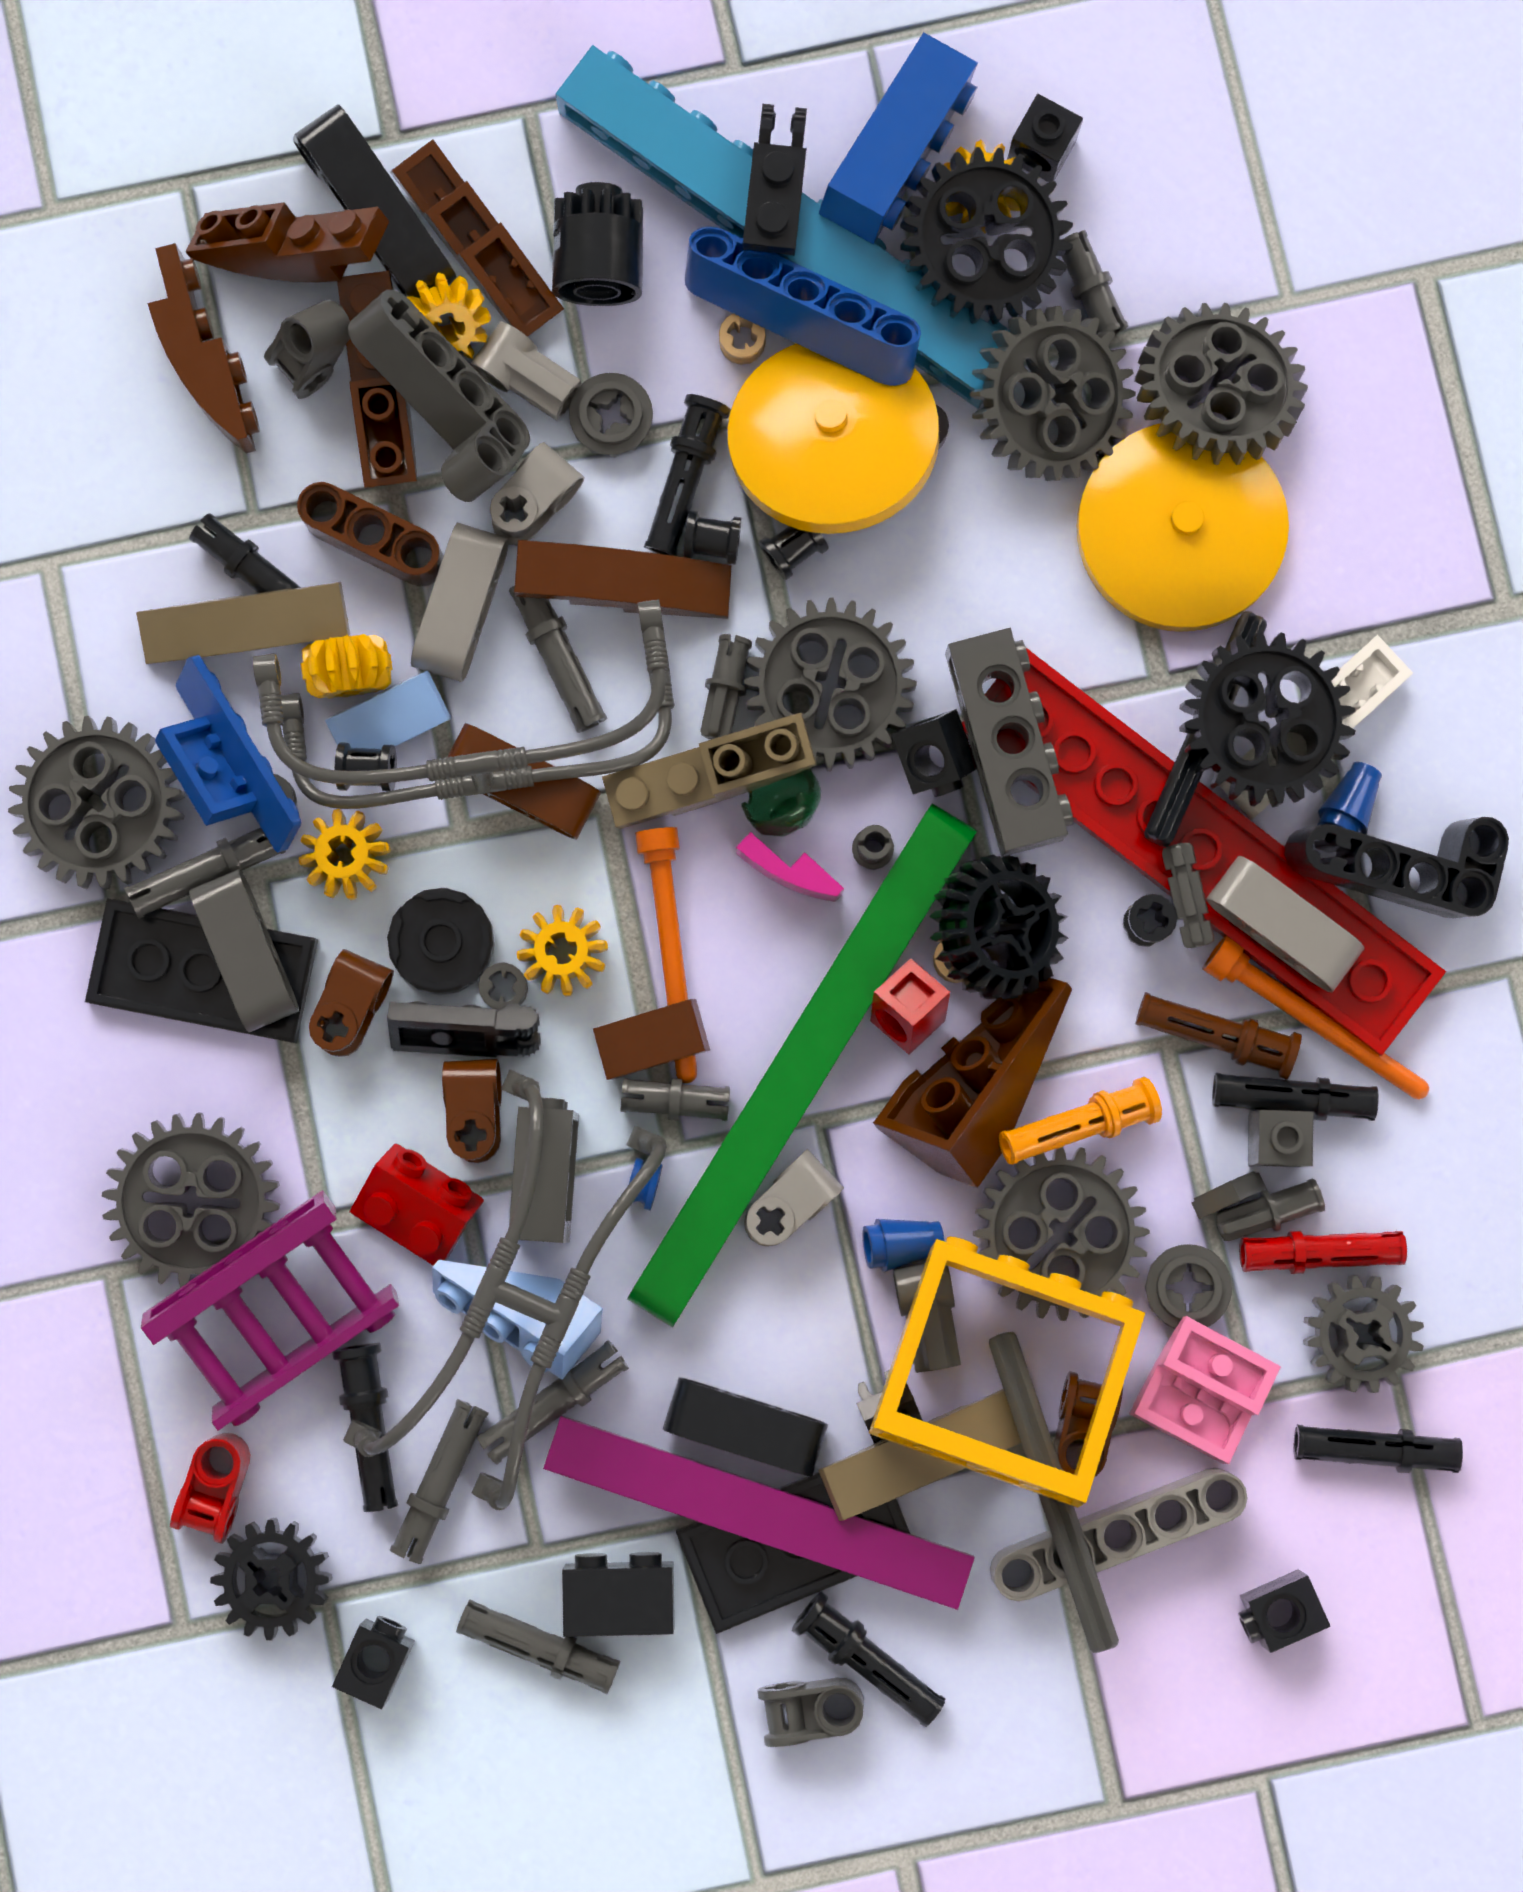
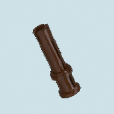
M1147 992L1144 993L1135 1021V1025H1143L1187 1041L1230 1053L1231 1060H1234L1235 1064L1244 1066L1247 1062L1278 1071L1279 1078L1288 1080L1291 1075L1302 1040V1034L1293 1032L1288 1036L1259 1027L1258 1020L1252 1018L1249 1020L1243 1019L1242 1023H1238L1196 1008L1152 996ZM1168 1017H1174L1189 1023H1193L1208 1029H1212V1031L1209 1032L1178 1021H1174L1168 1019ZM1227 1034L1236 1037V1039L1234 1040L1222 1035ZM1258 1045H1261V1046H1264V1047H1267V1048H1271V1049L1277 1050V1051H1279V1052L1276 1053V1052H1273V1051H1270V1050H1267V1049H1263V1048H1260V1047H1257V1046H1258Z

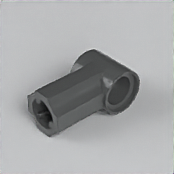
M925 1263L893 1269L901 1317L905 1316L906 1320ZM947 1265L944 1267L913 1361L916 1373L961 1365L951 1308L955 1307L954 1294Z

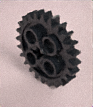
M976 147L971 154L969 164H967L963 156L956 152L950 159L951 171L940 162L936 163L931 170L935 182L922 177L916 188L923 197L910 196L906 203V207L917 216L904 217L900 223V228L914 234V236L903 240L900 245V250L915 252L916 257L907 264L905 269L907 272L922 270L924 276L919 281L916 289L920 291L933 286L936 293L933 296L931 305L935 307L945 298L951 301L950 317L952 318L963 307L969 308V318L972 324H975L980 319L985 310L988 311L992 324H997L1002 319L1003 308H1006L1011 317H1020L1023 314L1022 301L1030 308L1035 309L1042 302L1038 290L1050 295L1057 287L1050 275L1061 276L1067 270L1068 266L1056 256L1067 255L1073 249V244L1059 239V236L1068 233L1073 227V222L1058 220L1057 215L1064 210L1068 203L1067 201L1051 202L1049 195L1054 191L1057 183L1053 181L1040 186L1037 179L1040 176L1042 167L1038 165L1028 174L1022 171V154H1019L1008 165L1004 163L1002 148H997L990 161H985L981 148ZM1005 196L1014 199L1019 205L1020 217L1010 218L1005 216L999 210L998 198ZM949 202L962 204L968 211L969 222L956 223L952 221L946 214L945 204ZM981 227H985L987 235H1000L991 246H988L985 237H974ZM1018 228H1030L1032 231L1031 236L1003 234L1015 231ZM946 236L948 238H962L964 240L958 241L955 244L944 245L940 239ZM1007 249L1020 251L1026 258L1027 269L1016 271L1010 268L1005 261L1004 251ZM957 254L968 256L974 262L976 268L975 275L968 277L957 273L952 265V256Z
M1261 631L1252 637L1249 648L1245 640L1238 636L1230 642L1231 653L1221 645L1211 653L1216 665L1204 660L1197 666L1196 670L1204 681L1191 679L1185 686L1197 698L1185 700L1179 707L1183 712L1193 715V719L1179 727V732L1194 734L1196 739L1184 751L1185 753L1201 752L1203 759L1194 770L1198 773L1212 768L1215 775L1211 780L1210 787L1214 789L1227 781L1231 784L1229 799L1232 801L1246 790L1248 791L1249 804L1252 807H1255L1262 801L1265 793H1267L1272 808L1278 807L1283 803L1285 792L1293 803H1296L1305 798L1304 786L1315 793L1324 787L1320 775L1332 778L1338 774L1339 769L1331 759L1343 760L1350 754V751L1339 743V740L1349 739L1355 735L1356 730L1342 724V720L1354 714L1356 709L1355 707L1340 705L1339 699L1351 689L1349 686H1333L1331 681L1339 673V667L1323 671L1319 666L1325 652L1321 650L1311 658L1304 655L1306 640L1301 639L1291 649L1286 648L1285 633L1280 632L1274 637L1270 646H1268L1266 638ZM1259 673H1263L1266 676L1267 686L1265 687V693L1262 682L1258 678ZM1281 680H1290L1299 687L1301 696L1298 703L1290 702L1284 698L1280 690ZM1229 684H1237L1244 688L1249 698L1247 707H1238L1229 700L1227 695V686ZM1264 710L1266 717L1275 718L1277 724L1271 729L1268 722L1259 721L1258 715ZM1288 732H1296L1305 739L1307 744L1305 756L1296 755L1288 748L1286 742ZM1236 736L1244 737L1253 744L1255 750L1253 760H1244L1236 754L1233 747ZM1270 749L1273 758L1276 760V766H1271L1268 762Z

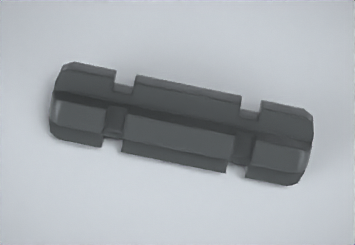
M1178 843L1168 846L1162 850V858L1165 871L1171 870L1172 877L1167 879L1177 913V920L1183 919L1184 927L1179 928L1185 948L1209 945L1214 942L1215 936L1211 920L1205 921L1204 914L1209 913L1199 871L1193 872L1192 868L1193 864H1197L1194 848L1191 843Z

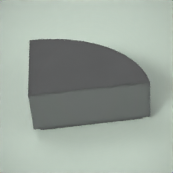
M1253 1171L1195 1197V1201L1191 1202L1200 1220L1267 1188L1260 1173Z

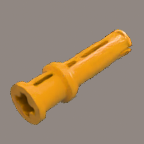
M1141 1077L1135 1079L1131 1087L1110 1094L1104 1090L1094 1093L1086 1105L1046 1117L1010 1131L1000 1132V1149L1008 1164L1014 1165L1021 1160L1064 1147L1097 1134L1103 1138L1107 1137L1110 1139L1120 1135L1121 1129L1143 1121L1149 1125L1159 1122L1162 1118L1161 1101L1153 1083L1148 1078Z

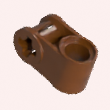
M343 949L331 967L325 983V989L310 1018L309 1032L314 1043L328 1054L337 1057L349 1056L357 1051L363 1043L375 1013L379 1010L387 996L393 980L394 970ZM342 1019V1024L348 1028V1033L345 1037L335 1036L332 1040V1036L326 1032V1027L329 1023L338 1025Z
M498 1059L445 1061L443 1063L442 1088L446 1108V1138L448 1146L454 1154L471 1163H482L490 1160L500 1148L502 1080ZM473 1124H476L477 1129L487 1134L486 1140L477 1142L476 1151H472L471 1146L461 1141L462 1135L471 1133Z
M1071 1371L1066 1376L1062 1390L1054 1448L1062 1471L1074 1475L1075 1470L1071 1468L1066 1460V1450L1073 1441L1077 1439L1085 1440L1096 1406L1095 1404L1080 1401V1397L1097 1400L1102 1384L1079 1379L1078 1374ZM1123 1387L1095 1477L1103 1470L1107 1461L1112 1431L1115 1428L1121 1407Z

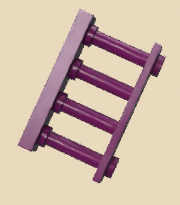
M323 1190L142 1314L141 1329L151 1343L155 1345L165 1337H168L170 1341L177 1340L221 1399L220 1402L212 1406V1424L217 1431L230 1422L233 1426L243 1424L259 1411L261 1407L259 1402L365 1329L369 1333L375 1332L385 1326L395 1316L393 1310L399 1306L397 1291L392 1284L374 1294L330 1232L333 1230L331 1223L337 1220L336 1208ZM302 1243L306 1247L313 1246L356 1305V1308L331 1325H329L285 1265L288 1261L286 1254ZM257 1274L261 1279L267 1277L311 1336V1339L286 1356L283 1355L240 1296L243 1291L240 1286ZM212 1305L216 1310L223 1309L266 1367L265 1371L241 1387L238 1386L194 1327L197 1323L195 1317Z

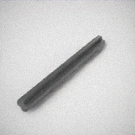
M1014 1332L998 1334L989 1339V1347L1026 1458L1062 1470L1017 1335ZM1038 1494L1089 1648L1093 1653H1100L1115 1648L1118 1645L1119 1639L1074 1506Z

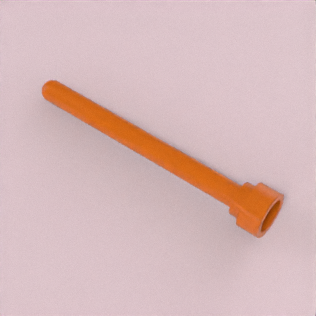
M677 827L655 828L635 832L637 852L643 855L644 864H650L667 1006L688 1000L671 861L676 860L675 850L680 849ZM695 1055L675 1061L676 1076L678 1079H682V1083H691L697 1077Z
M1224 936L1218 942L1207 958L1202 970L1221 982L1225 978L1233 983L1235 980H1238L1412 1098L1423 1099L1428 1095L1429 1085L1423 1078L1384 1053L1382 1056H1379L1318 1008L1249 963L1250 956L1243 952L1244 948L1228 936Z

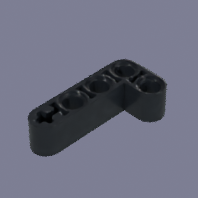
M339 104L294 134L293 142L314 174L319 179L323 178L344 210L379 207L389 220V224L374 254L385 270L391 273V279L405 297L420 298L416 288L418 280L425 282L429 289L435 287V277L438 272L445 275L448 285L457 278L446 257L356 125Z
M1493 817L1459 820L1451 823L1445 829L1441 837L1438 854L1435 856L1336 825L1324 824L1302 828L1292 833L1285 844L1284 855L1290 868L1306 877L1445 918L1475 917L1487 913L1493 907L1496 900L1508 851L1509 836L1503 824ZM1472 831L1478 835L1480 841L1477 854L1471 849L1470 845ZM1313 844H1314V847H1315L1316 849H1318V850H1321V851H1324V852H1327V853H1331V852H1337V853H1336L1335 857H1329V858H1322V859H1321V853H1319V852L1316 851V850H1313ZM1364 852L1370 857L1372 862V871L1368 877L1365 876L1360 867V859ZM1412 867L1416 869L1420 877V885L1417 891H1414L1409 882V873ZM1460 882L1465 885L1467 890V900L1464 905L1459 901L1457 895Z

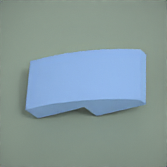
M427 670L380 692L374 697L332 715L325 722L337 745L340 742L349 743L351 748L382 749L383 745L397 746L448 721L451 719V716Z

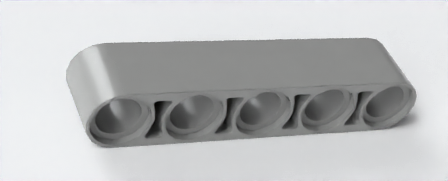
M1211 1468L1084 1516L1078 1520L1096 1573L1234 1520L1246 1508L1248 1497L1246 1487L1239 1478L1225 1470ZM1225 1480L1231 1487V1499L1224 1507L1212 1509L1206 1500L1207 1489L1215 1481ZM1175 1500L1181 1507L1180 1520L1171 1528H1160L1155 1519L1156 1509L1164 1501ZM1115 1520H1125L1131 1528L1129 1541L1119 1548L1108 1547L1104 1539L1105 1529ZM1050 1530L1007 1546L997 1552L992 1559L990 1566L991 1579L999 1592L1009 1600L1018 1602L1029 1600L1068 1584L1063 1567H1059L1054 1563L1053 1553L1056 1546ZM1016 1559L1028 1562L1031 1572L1025 1584L1019 1587H1011L1003 1583L1002 1572L1007 1563Z

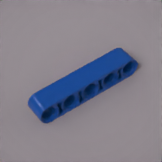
M703 227L691 234L688 243L685 286L694 295L878 383L897 386L911 379L921 337L920 326L911 317L775 253L742 250L743 238L724 229Z

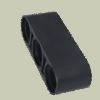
M678 1377L663 1430L698 1443L812 1477L828 1424L815 1418L723 1389Z

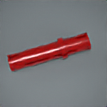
M1289 1231L1287 1236L1242 1237L1239 1244V1255L1243 1272L1289 1269L1291 1274H1304L1305 1269L1319 1267L1405 1265L1407 1260V1243L1403 1231L1303 1236L1301 1231Z

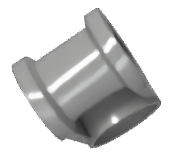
M545 442L540 443L527 455L514 475L492 498L490 514L494 533L509 538V545L518 546V540L530 541L549 519L573 498L583 484L585 477ZM523 509L524 521L520 522L518 519L513 518L508 523L506 522L505 512L507 510L516 514Z
M806 1149L748 1209L744 1220L745 1231L749 1238L758 1245L766 1247L778 1245L787 1240L807 1220L810 1221L844 1187ZM762 1208L767 1213L775 1209L780 1211L782 1217L779 1219L778 1225L782 1231L779 1235L772 1231L766 1232L763 1235L758 1232L756 1227L760 1224L761 1220L756 1213L759 1209Z

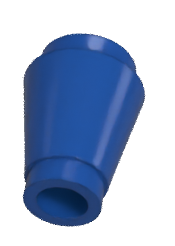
M1354 762L1350 770L1347 771L1318 810L1320 820L1317 826L1324 824L1336 825L1367 834L1379 782L1382 778L1381 772L1369 764Z
M876 1219L874 1225L864 1226L862 1230L866 1263L870 1269L881 1268L883 1272L927 1258L935 1240L944 1241V1233L939 1221Z

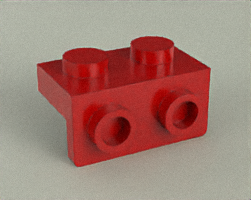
M394 1144L374 1165L349 1212L434 1266L438 1260H448L466 1226L480 1209L484 1199L474 1193L465 1182L451 1178L427 1163L425 1158L418 1152L405 1149L399 1144Z

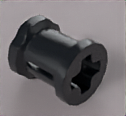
M689 510L683 557L692 558L694 554L726 558L728 564L736 565L742 517L734 516L731 521H721L699 517L697 511Z
M790 526L772 539L764 537L759 541V546L764 555L785 580L793 576V568L815 552L823 554L829 549L821 533L803 531Z
M340 742L337 745L334 770L370 771L397 768V755L394 745H383L382 749L351 748L350 744ZM396 782L365 785L336 784V787L339 791H347L350 786H381L382 791H392L395 788Z
M1149 894L1142 896L1128 907L1124 914L1122 925L1131 942L1138 946L1150 947L1172 934L1177 923V913L1170 900L1162 895ZM1151 908L1156 911L1155 920L1162 923V926H1157L1150 933H1147L1143 930L1145 922L1137 918V915H1143Z

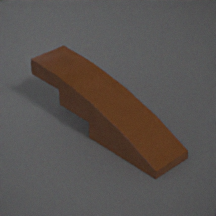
M433 139L391 170L392 176L428 224L508 324L528 337L564 310L501 222L498 224L468 181H463Z
M518 540L514 593L516 597L569 600L570 605L623 608V611L628 613H639L637 602L659 599L662 615L728 619L732 565L626 549Z

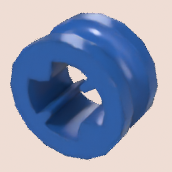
M636 1158L629 1184L644 1165L643 1159ZM660 1164L654 1175L633 1201V1203L636 1201L641 1202L644 1209L651 1211L662 1172V1164Z

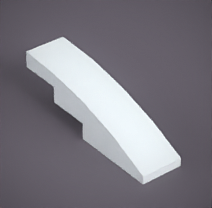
M1378 635L1340 668L1337 676L1331 681L1334 687L1349 686L1351 689L1339 699L1340 705L1351 706L1356 709L1354 714L1342 720V724L1351 728L1357 726L1413 674L1407 665ZM1288 732L1286 738L1288 748L1296 755L1305 756L1307 752L1305 739L1296 732ZM1254 747L1242 759L1253 760L1255 755ZM1270 749L1268 762L1271 766H1276V760L1273 758ZM1225 781L1219 786L1229 796L1231 784ZM1246 790L1233 800L1250 820H1253L1270 804L1267 793H1265L1258 805L1255 807L1250 806L1248 791Z

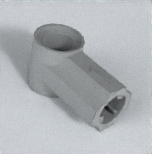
M500 321L470 365L486 382L506 393L509 390L513 391L557 421L569 409L574 393L582 385L581 380L538 352L534 342L521 331L508 323Z

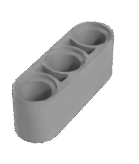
M458 522L456 523L449 538L414 643L411 667L424 671L428 670L430 673L459 682L464 681L505 563L509 538Z
M1238 856L1206 898L1207 903L1220 915L1310 982L1325 991L1333 993L1364 951L1362 943L1348 931L1263 868L1242 856Z

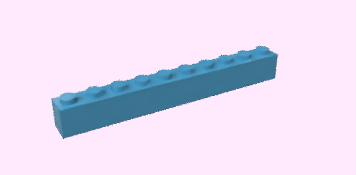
M592 45L555 94L559 114L720 228L743 238L753 149L740 140H735L732 143L717 133V126L703 113L697 110L689 113L675 103L673 94L662 84L651 80L648 84L632 73L634 70L629 62L616 52L608 51L605 54ZM802 192L795 256L777 255L914 319L921 330L915 365L979 409L983 404V400L970 397V392L982 389L984 381L976 378L972 371L974 369L987 368L989 365L979 352L983 348L998 349L992 333L998 330H1006L1008 332L1010 330L1000 322L992 324L990 319L986 322L980 318L975 324H972L969 318V308L965 307L952 318L950 317L951 301L946 298L940 304L933 307L931 302L936 290L933 286L920 291L916 289L924 274L922 270L906 271L905 267L911 260L904 259L901 262L885 251L887 249L885 243L879 237L874 244H871L819 215L823 199L815 202Z

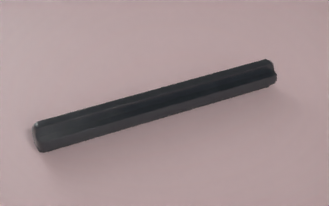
M1243 612L1234 626L1225 649L1231 653L1230 642L1238 636H1241L1250 648L1252 637L1257 632L1262 631L1264 634L1267 627L1266 620L1253 612ZM1229 684L1227 686V695L1232 703H1234L1241 687L1237 684ZM1187 734L1144 831V837L1148 841L1161 847H1168L1173 842L1204 772L1197 773L1194 770L1203 759L1201 752L1185 753L1184 751L1190 743L1196 740L1194 734Z

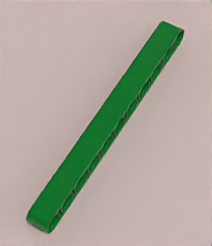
M933 803L930 805L639 1277L627 1300L673 1328L871 1006L874 991L890 975L936 900L934 895L942 890L946 883L945 878L949 877L978 830Z

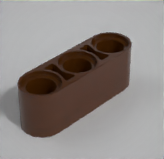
M326 482L312 483L300 493L297 501L298 514L309 532L316 538L409 584L420 587L428 586L435 582L444 555L435 537L428 531ZM326 501L337 504L336 514L330 520L318 522L312 519L313 510L318 504ZM371 524L384 527V535L379 542L373 545H365L359 542V535L364 527ZM425 547L432 551L430 561L421 568H411L405 564L408 553L414 548Z
M465 723L447 758L494 750L514 749L516 747L484 730ZM545 761L528 764L532 769L555 767ZM579 778L535 782L533 787L507 789L506 791L485 793L483 795L560 834L577 840L601 792Z

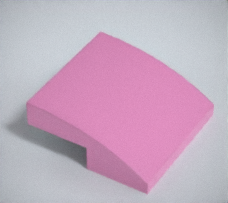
M1183 1316L1156 1360L1129 1414L1222 1464H1230L1251 1416L1259 1415L1281 1366L1190 1317Z

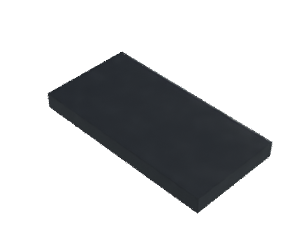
M107 898L85 1002L297 1044L318 939L268 929L296 997L299 1012L248 1032L235 1009L197 915L159 908L138 919L131 902Z
M819 1472L814 1473L812 1477L807 1476L777 1488L833 1507ZM897 1499L856 1515L910 1534ZM698 1521L676 1530L677 1537L716 1634L857 1577L842 1570Z

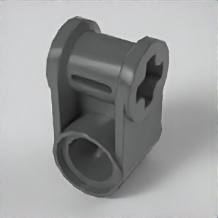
M324 300L286 318L281 323L274 341L265 351L264 359L270 366L276 365L293 384L292 392L298 399L306 398L315 393L332 376L333 367L345 345L350 340L348 334L350 320L348 315L337 302Z
M836 1677L810 1682H783L757 1689L758 1698L763 1700L765 1704L769 1733L764 1736V1743L767 1747H784L805 1743L814 1739L844 1736L852 1733L860 1725L863 1718L864 1697L862 1691L855 1682L847 1678ZM838 1693L848 1696L855 1706L853 1713L844 1719L831 1717L824 1708V1702L830 1695ZM782 1703L786 1705L788 1724L784 1720Z

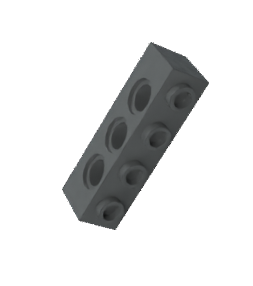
M1010 627L949 643L945 657L1001 857L1063 841L1068 835L1066 826L1073 825V815L1066 794L1057 795L1052 775L1059 773L1058 761L1052 743L1043 744L1038 723L1045 721L1044 711L1038 692L1029 693L1024 672L1030 671V662L1023 640L1014 641ZM989 679H1001L1008 684L1011 690V697L1004 702H993L985 696L982 684ZM1006 729L1019 732L1024 738L1025 749L1018 754L1004 752L997 743V734ZM1020 780L1032 782L1039 791V802L1031 806L1017 803L1011 793L1012 784Z

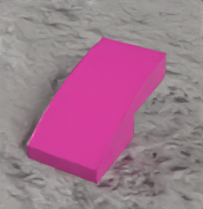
M752 832L736 847V854L751 867L786 888L803 895L836 902L843 894L844 888L805 852L789 867Z

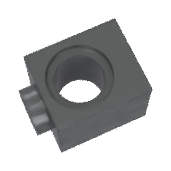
M1256 1110L1249 1112L1248 1166H1313L1314 1112Z

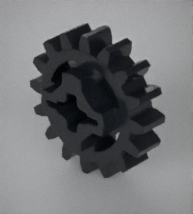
M270 1518L267 1520L264 1532H261L260 1527L255 1521L245 1526L246 1540L235 1533L227 1539L229 1547L233 1550L232 1554L220 1552L215 1556L214 1560L219 1565L225 1567L224 1572L215 1574L210 1578L211 1584L223 1586L224 1593L214 1600L215 1606L229 1604L232 1611L228 1614L225 1621L230 1625L240 1618L245 1620V1636L249 1637L258 1627H264L266 1640H273L277 1635L278 1626H282L290 1637L298 1632L296 1618H300L303 1622L310 1624L317 1618L310 1605H324L329 1598L324 1592L318 1590L319 1585L329 1583L332 1580L331 1573L319 1570V1565L329 1557L328 1552L314 1554L311 1547L315 1543L317 1536L313 1533L303 1540L297 1537L299 1523L296 1521L290 1523L285 1531H280L278 1519ZM274 1542L283 1544L288 1548L282 1554H268L262 1547L258 1548L256 1545ZM302 1562L307 1574V1585L304 1594V1590L298 1585V1566ZM238 1566L245 1573V1591L240 1594L237 1585ZM276 1567L282 1574L277 1581L280 1587L275 1585L268 1590L261 1583L266 1577L263 1570L268 1572ZM260 1604H276L282 1611L285 1609L287 1612L269 1615L258 1612L255 1609Z

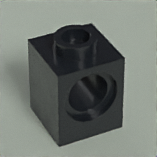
M1037 93L1012 137L1007 159L1022 154V169L1030 172L1033 168L1040 165L1042 170L1039 178L1047 182L1055 181L1077 141L1083 117Z
M957 709L912 723L891 734L913 795L929 789L932 790L934 797L951 793L963 788L962 778L977 770ZM930 745L936 747L944 757L943 768L937 766L931 760L929 755Z
M1299 1569L1239 1595L1246 1610L1239 1612L1238 1617L1251 1644L1260 1641L1261 1646L1270 1653L1331 1627L1309 1576ZM1280 1599L1289 1600L1292 1606V1615L1289 1621L1279 1627L1270 1626L1267 1619L1270 1605Z
M377 1616L375 1622L366 1618L359 1625L332 1687L382 1710L390 1699L415 1643V1640L404 1636L407 1628L383 1616ZM378 1645L387 1651L390 1658V1665L387 1670L375 1672L365 1665L363 1650L366 1646Z

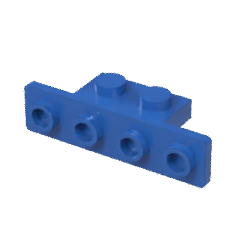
M199 655L189 657L176 682V689L194 719L161 728L156 736L155 743L206 826L252 812L277 853L287 850L301 827V819L295 803L290 798H287L273 775L269 761L260 754L248 735L244 720L239 714L234 712L221 691L220 682L216 675L208 670Z

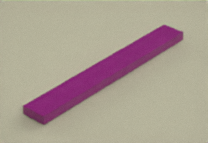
M565 1416L560 1417L543 1467L545 1470L956 1610L959 1608L975 1559L974 1555L856 1515L839 1521L833 1507Z

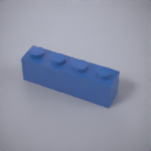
M923 32L827 185L818 214L871 244L875 243L884 227L892 231L906 208L907 202L902 199L908 188L916 192L918 190L916 185L922 177H926L931 163L926 161L927 156L931 150L940 154L955 126L949 122L954 112L963 116L971 104L978 89L977 86L971 84L978 62Z

